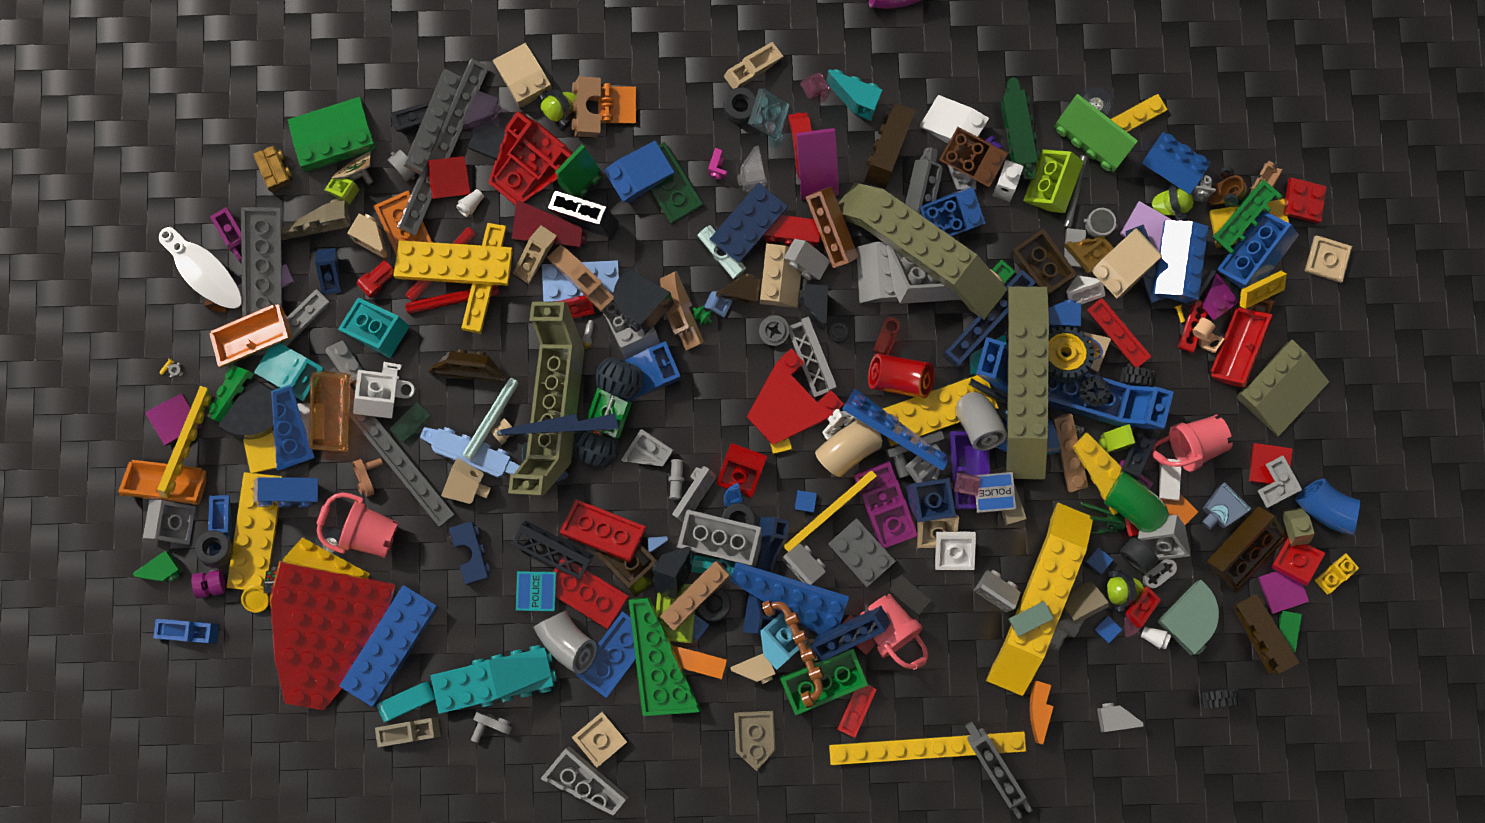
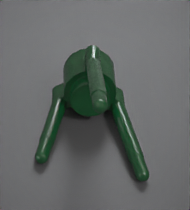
M1084 502L1080 503L1081 506L1111 515L1108 518L1090 516L1091 520L1107 522V527H1110L1109 529L1091 531L1090 535L1117 533L1118 530H1124L1126 524L1125 517L1119 515L1118 512L1113 515L1109 510Z

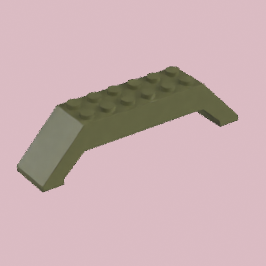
M854 183L838 203L846 223L849 222L863 227L954 291L969 307V310L983 320L987 318L1007 292V288L976 253L884 189Z
M1008 287V436L1006 472H1013V479H1045L1048 440L1049 351L1047 287Z
M532 302L530 321L533 323L540 348L530 423L572 414L577 415L585 349L568 304L566 302ZM575 432L529 434L526 459L514 474H510L508 493L544 496L571 464Z

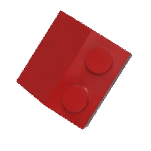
M731 443L716 485L728 489L738 483L741 494L752 498L767 456Z

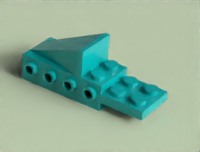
M541 645L529 647L530 651L522 653V649L510 652V656L503 657V654L491 656V659L485 660V662L484 659L472 661L473 665L430 675L438 713L441 714L479 704L482 707L494 705L493 701L500 699L501 703L513 700L512 696L516 695L524 698L532 696L531 692L539 690V693L551 691L550 687H554V682L557 681L555 670H551L550 663L553 662L551 653L545 647L541 648Z

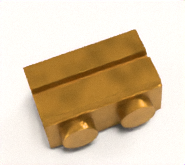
M271 146L253 154L270 192L291 184L290 177L293 176L289 167H284L282 161L285 160L281 149L277 150L275 146Z

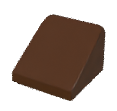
M1269 297L1254 304L1250 310L1270 314L1274 298Z

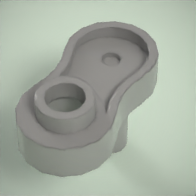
M476 712L473 720L477 721L478 724L471 740L476 743L479 742L485 725L506 734H510L512 727L509 726L510 722L505 719L499 718L497 721Z

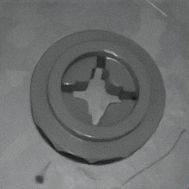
M777 315L765 318L759 327L761 339L766 344L772 346L783 344L788 338L790 331L788 322ZM778 325L777 329L780 331L781 335L774 334V336H772V332L770 331V329H768V327L775 328V326Z

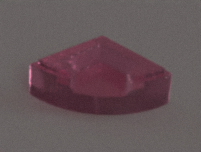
M1128 617L1123 618L1125 637L1135 635L1140 628H1137Z

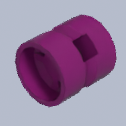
M221 569L209 571L208 574L205 572L192 574V588L196 599L208 597L210 593L213 596L225 594L226 585Z

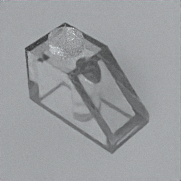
M759 146L753 148L740 167V174L737 175L738 184L743 186V191L753 189L758 182L766 187Z

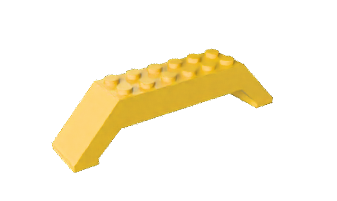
M1057 502L1050 519L1046 539L1015 614L1017 615L1044 601L1053 619L1018 637L1011 626L1005 642L991 667L987 682L1020 696L1024 695L1044 659L1086 553L1093 522L1089 515Z

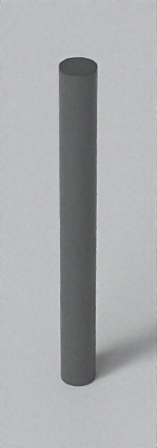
M1085 155L1080 156V159L1084 162L1070 198L1064 223L1065 228L1071 229L1088 160V156Z

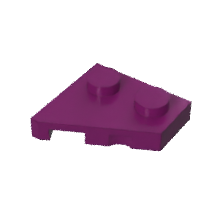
M1218 273L1212 277L1211 286L1207 288L1206 298H1204L1202 304L1213 320L1239 303Z

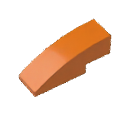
M1033 681L1030 696V720L1036 743L1043 744L1054 707L1046 704L1051 685Z

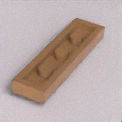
M1068 413L1052 418L1060 443V458L1068 491L1073 492L1087 488L1088 483L1084 466L1073 449V446L1078 442L1073 416Z

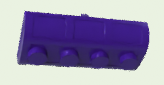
M951 431L949 435L955 510H977L974 475L991 474L989 450L979 451L973 449L966 431Z

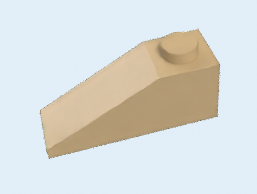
M541 225L530 237L513 274L529 284L557 236Z

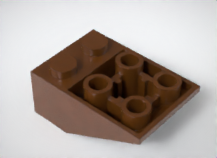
M957 126L939 160L990 187L1009 152Z

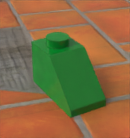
M164 551L135 571L133 575L138 578L161 582L169 581L171 583L180 577L179 574L183 570L173 555L168 551Z

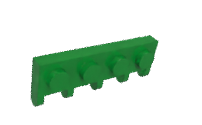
M1261 180L1212 238L1233 255L1235 251L1230 246L1237 238L1244 242L1246 240L1242 235L1244 230L1250 223L1257 227L1259 224L1254 220L1263 209L1269 213L1271 208L1267 204L1275 196L1281 200L1283 196L1265 180Z

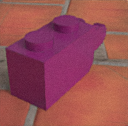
M226 207L210 216L229 250L241 264L242 255L239 253V250L242 249L241 228L232 212Z

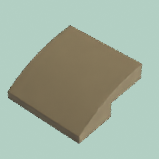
M1089 580L1070 591L1063 610L1069 615L1073 623L1076 624L1109 607V603L1099 589Z

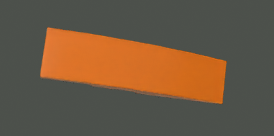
M672 645L682 669L722 679L727 660Z

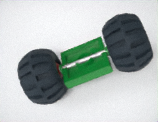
M610 357L602 361L597 368L596 383L599 388H597L587 419L615 413L618 429L577 432L574 436L572 451L573 456L577 460L598 468H607L616 460L619 452V444L616 438H619L632 404V402L624 398H633L643 386V372L638 366Z

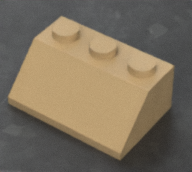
M766 244L760 304L797 308L801 271L791 268L789 262L784 259L790 247Z

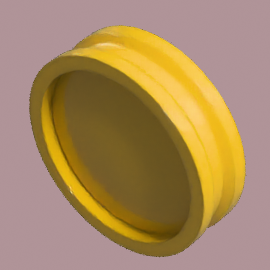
M253 584L244 590L241 602L245 609L257 613L266 609L270 602V595L264 593L263 586Z

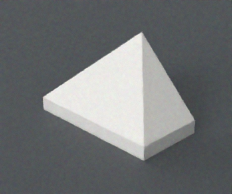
M1076 276L1066 291L1068 300H1075L1076 303L1081 304L1105 296L1104 284L1098 278Z

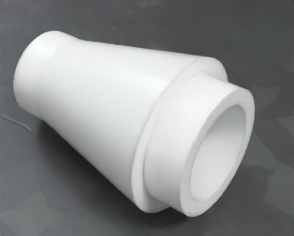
M476 189L459 200L456 208L465 217L472 215L480 201L484 198V195Z
M1144 627L1141 637L1159 649H1166L1171 635L1167 631Z

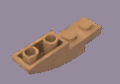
M562 245L547 257L568 281L575 285L600 312L614 300V296L602 285V282Z
M677 271L660 278V286L671 293L674 301L672 307L666 312L674 335L679 334L686 350L703 343L704 340L689 309L692 304Z

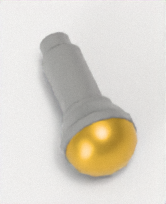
M590 320L586 325L584 336L581 338L584 349L591 348L593 344L591 336L594 322Z

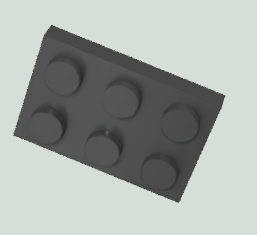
M858 518L828 543L866 587L896 562Z

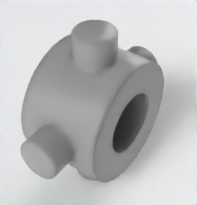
M180 363L167 367L171 374L169 377L173 378L183 375Z

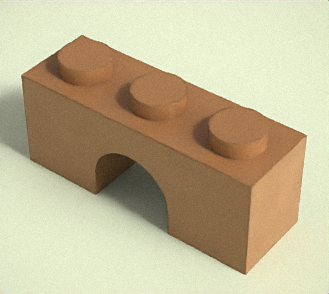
M578 76L577 80L572 84V93L575 94V100L572 102V112H575V119H572V130H575V136L597 138L600 134L601 114L590 113L586 108V102L598 101L600 98L601 78Z

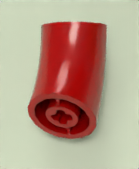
M879 353L875 354L872 358L868 372L869 388L873 390L923 399L930 395L935 379L933 364L929 362Z

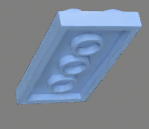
M618 260L582 262L614 296V288L619 279ZM542 264L543 302H556L584 295L553 264Z

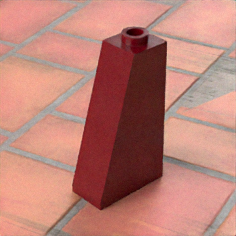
M516 201L513 240L528 242L530 237L542 225L557 236L553 245L582 248V244L586 243L587 233H584L582 227L524 202Z

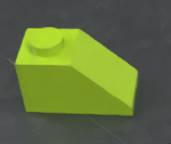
M1130 424L1103 433L1101 439H1099L1100 446L1108 454L1131 447L1135 441Z

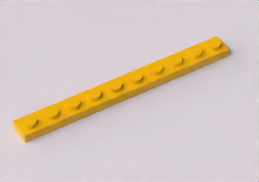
M1024 732L987 734L998 753L1026 751ZM968 736L829 745L831 765L976 754L967 740Z

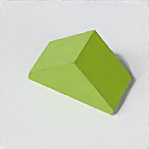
M346 178L331 179L324 189L336 198L344 200L348 205L351 204L359 192L357 185Z

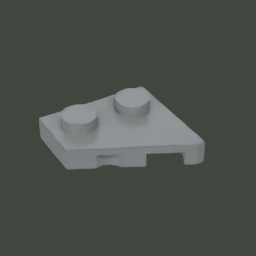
M641 429L621 460L623 462L664 466L674 450Z
M936 443L930 444L935 449L940 450ZM918 455L905 466L916 483L937 480L940 470Z

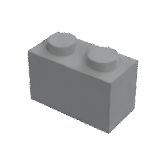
M794 239L784 256V259L789 262V266L795 270H800L802 272L801 275L808 280L812 278L820 280L830 263L827 257L808 242Z

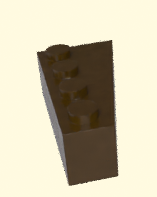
M895 102L892 109L888 108L884 118L887 122L886 124L882 123L878 133L881 135L880 140L876 139L873 150L876 151L874 155L870 154L866 164L869 166L865 182L886 190L915 110Z
M1254 594L1232 605L1269 675L1280 674L1299 664L1298 659L1276 626L1273 617L1266 610L1265 602L1260 596L1258 597L1257 594Z

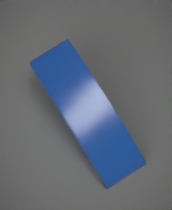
M209 496L208 531L217 530L223 532L232 543L230 496ZM219 543L211 544L209 546V555L214 556L218 554L221 550V545Z
M156 619L153 638L217 644L219 624Z

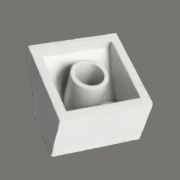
M358 370L353 414L392 418L397 374Z

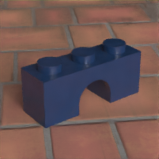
M471 521L449 528L455 548L467 546L472 550L471 560L466 564L460 565L465 584L470 585L489 579L488 574L491 573L489 563H485L483 558L486 552L483 543L479 544L478 537L481 535L478 525L474 526V523Z

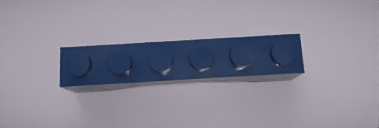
M776 517L760 518L759 527H762L761 549L757 565L754 568L773 573L776 559L788 538L789 520ZM751 593L748 596L743 632L761 635V630L775 619V615L768 617L762 607L764 601Z

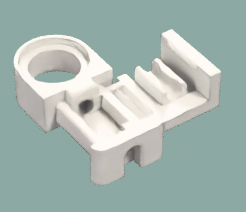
M384 362L382 373L397 374L398 370H401L402 365ZM396 379L395 397L405 399L413 397L416 392L414 384ZM405 384L410 385L412 389L411 393L407 396L401 392V388Z
M836 409L833 415L828 418L830 424L822 433L828 440L838 430H841L840 426H843V424L847 426L856 421L857 418L846 411Z

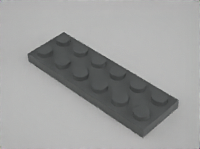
M241 207L242 317H245L273 304H279L282 307L281 208Z

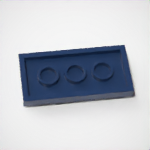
M758 182L710 237L709 241L739 265L785 212L788 206Z

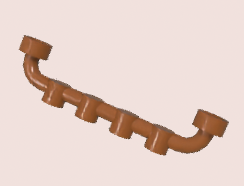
M767 600L762 603L765 614L770 617L776 614V609L783 611L786 623L790 627L793 639L800 650L801 658L808 669L810 679L815 685V691L812 694L810 691L801 694L806 708H810L815 705V700L822 694L821 678L824 677L823 671L820 666L815 668L812 660L816 659V655L812 648L807 649L805 642L808 641L806 632L804 630L800 631L797 626L801 622L797 612L792 613L788 605L783 602Z

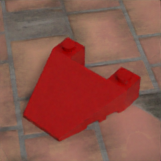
M792 348L777 361L747 415V419L772 445L827 422L828 418L833 415V412L836 409L840 410L844 405L831 390L816 402L795 380L793 375L802 368L804 361Z

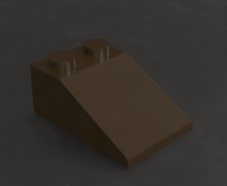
M639 544L631 563L600 550L594 552L635 597L653 583L654 573L652 572V567L657 560L641 544Z

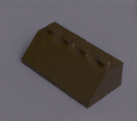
M1258 506L1237 527L1236 531L1224 541L1223 545L1211 555L1207 562L1213 572L1237 593L1288 537L1276 517Z

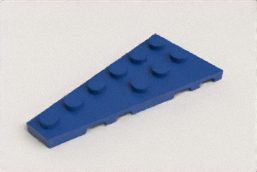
M854 388L842 410L943 471L949 459L945 453L935 449L899 422L897 417L887 413Z
M738 562L735 563L730 580L764 602L771 600V602L779 601L787 604L792 613L797 612L801 621L800 624L818 635L840 625L849 596Z

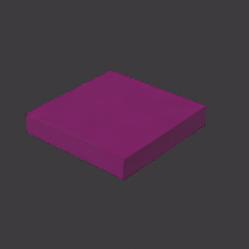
M1278 571L1258 577L1271 614L1309 602L1303 584Z

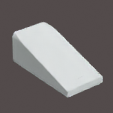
M1168 459L1171 462H1181V460ZM1159 464L1160 499L1179 501L1181 467Z

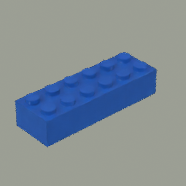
M403 585L339 686L368 705L376 707V704L383 697L439 606Z

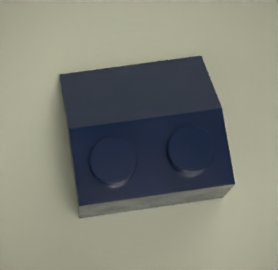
M949 478L913 483L906 486L909 506L917 522L956 517Z

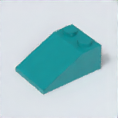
M357 298L338 330L372 350L391 358L410 325L399 316L361 298Z

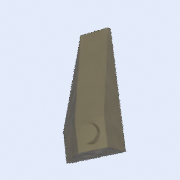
M341 199L331 200L330 203L281 228V240L351 227L348 205Z

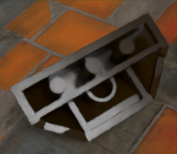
M456 349V352L450 351L429 367L428 370L430 375L507 383L506 377L485 352L475 351V354L467 353V350Z

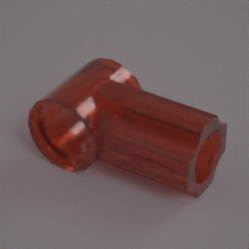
M889 317L884 321L873 351L889 355L900 329L898 319ZM890 322L894 323L896 325V330L892 332L888 331L886 328V324Z

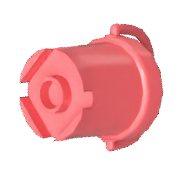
M1218 415L1188 424H1175L1170 427L1169 436L1156 441L1151 454L1162 465L1183 467L1186 471L1193 472L1201 468L1203 463L1232 449L1233 442L1228 444L1227 439L1232 437L1231 432L1222 418L1216 419ZM1170 441L1176 459L1181 460V462L1168 461L1166 457L1155 451V448L1164 442Z
M344 492L331 496L325 505L322 506L317 520V534L322 544L342 554L346 550L354 549L385 558L392 545L394 532L397 531L399 522L367 508V505L363 503L364 499L362 497ZM337 498H350L355 500V503L347 517L337 547L327 542L323 537L322 526L325 524L330 504Z
M890 593L887 597L885 595L868 607L869 611L882 606L891 621L885 632L873 637L882 658L891 655L902 667L913 670L925 665L928 659V651L923 640L918 635L923 629L922 625L917 620H913ZM915 638L922 648L923 657L908 664L902 661L894 652Z

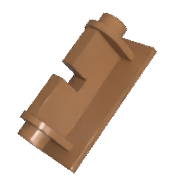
M1268 161V163H1265L1260 173L1261 177L1257 178L1254 185L1250 188L1251 192L1261 180H1265L1274 187L1283 169L1275 168L1273 162Z

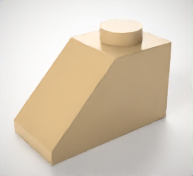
M763 654L730 667L731 672L756 682L761 680L762 684L773 680L772 675L775 674L772 664Z

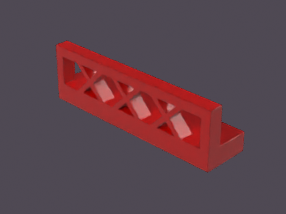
M1103 298L1087 309L1090 316L1106 335L1111 338V341L1134 368L1139 367L1151 357Z

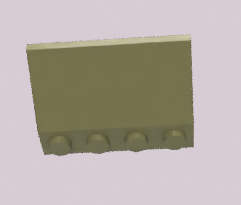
M1291 340L1279 350L1236 398L1274 434L1279 436L1329 381L1309 355L1297 343Z

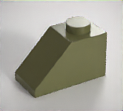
M1301 507L1281 510L1290 545L1309 544L1315 534L1310 516Z

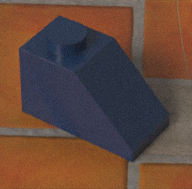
M336 248L317 250L315 265L322 294L340 293V268Z

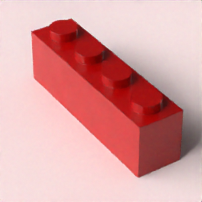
M781 215L761 239H765L768 243L780 241L791 246L794 239L808 242L813 247H818L820 233L814 219Z

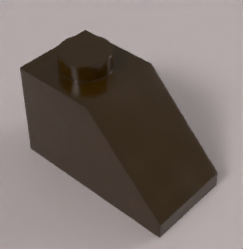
M743 274V276L734 279L716 293V297L747 304L758 302L761 279L754 278L755 276L752 274Z

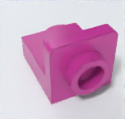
M717 148L714 150L708 174H711L710 176L717 180H721V178L726 179L727 171L718 168L722 167L725 157L722 156V150Z

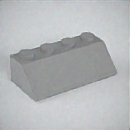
M686 510L677 547L684 548L688 546L691 547L693 552L756 567L761 549L762 527Z

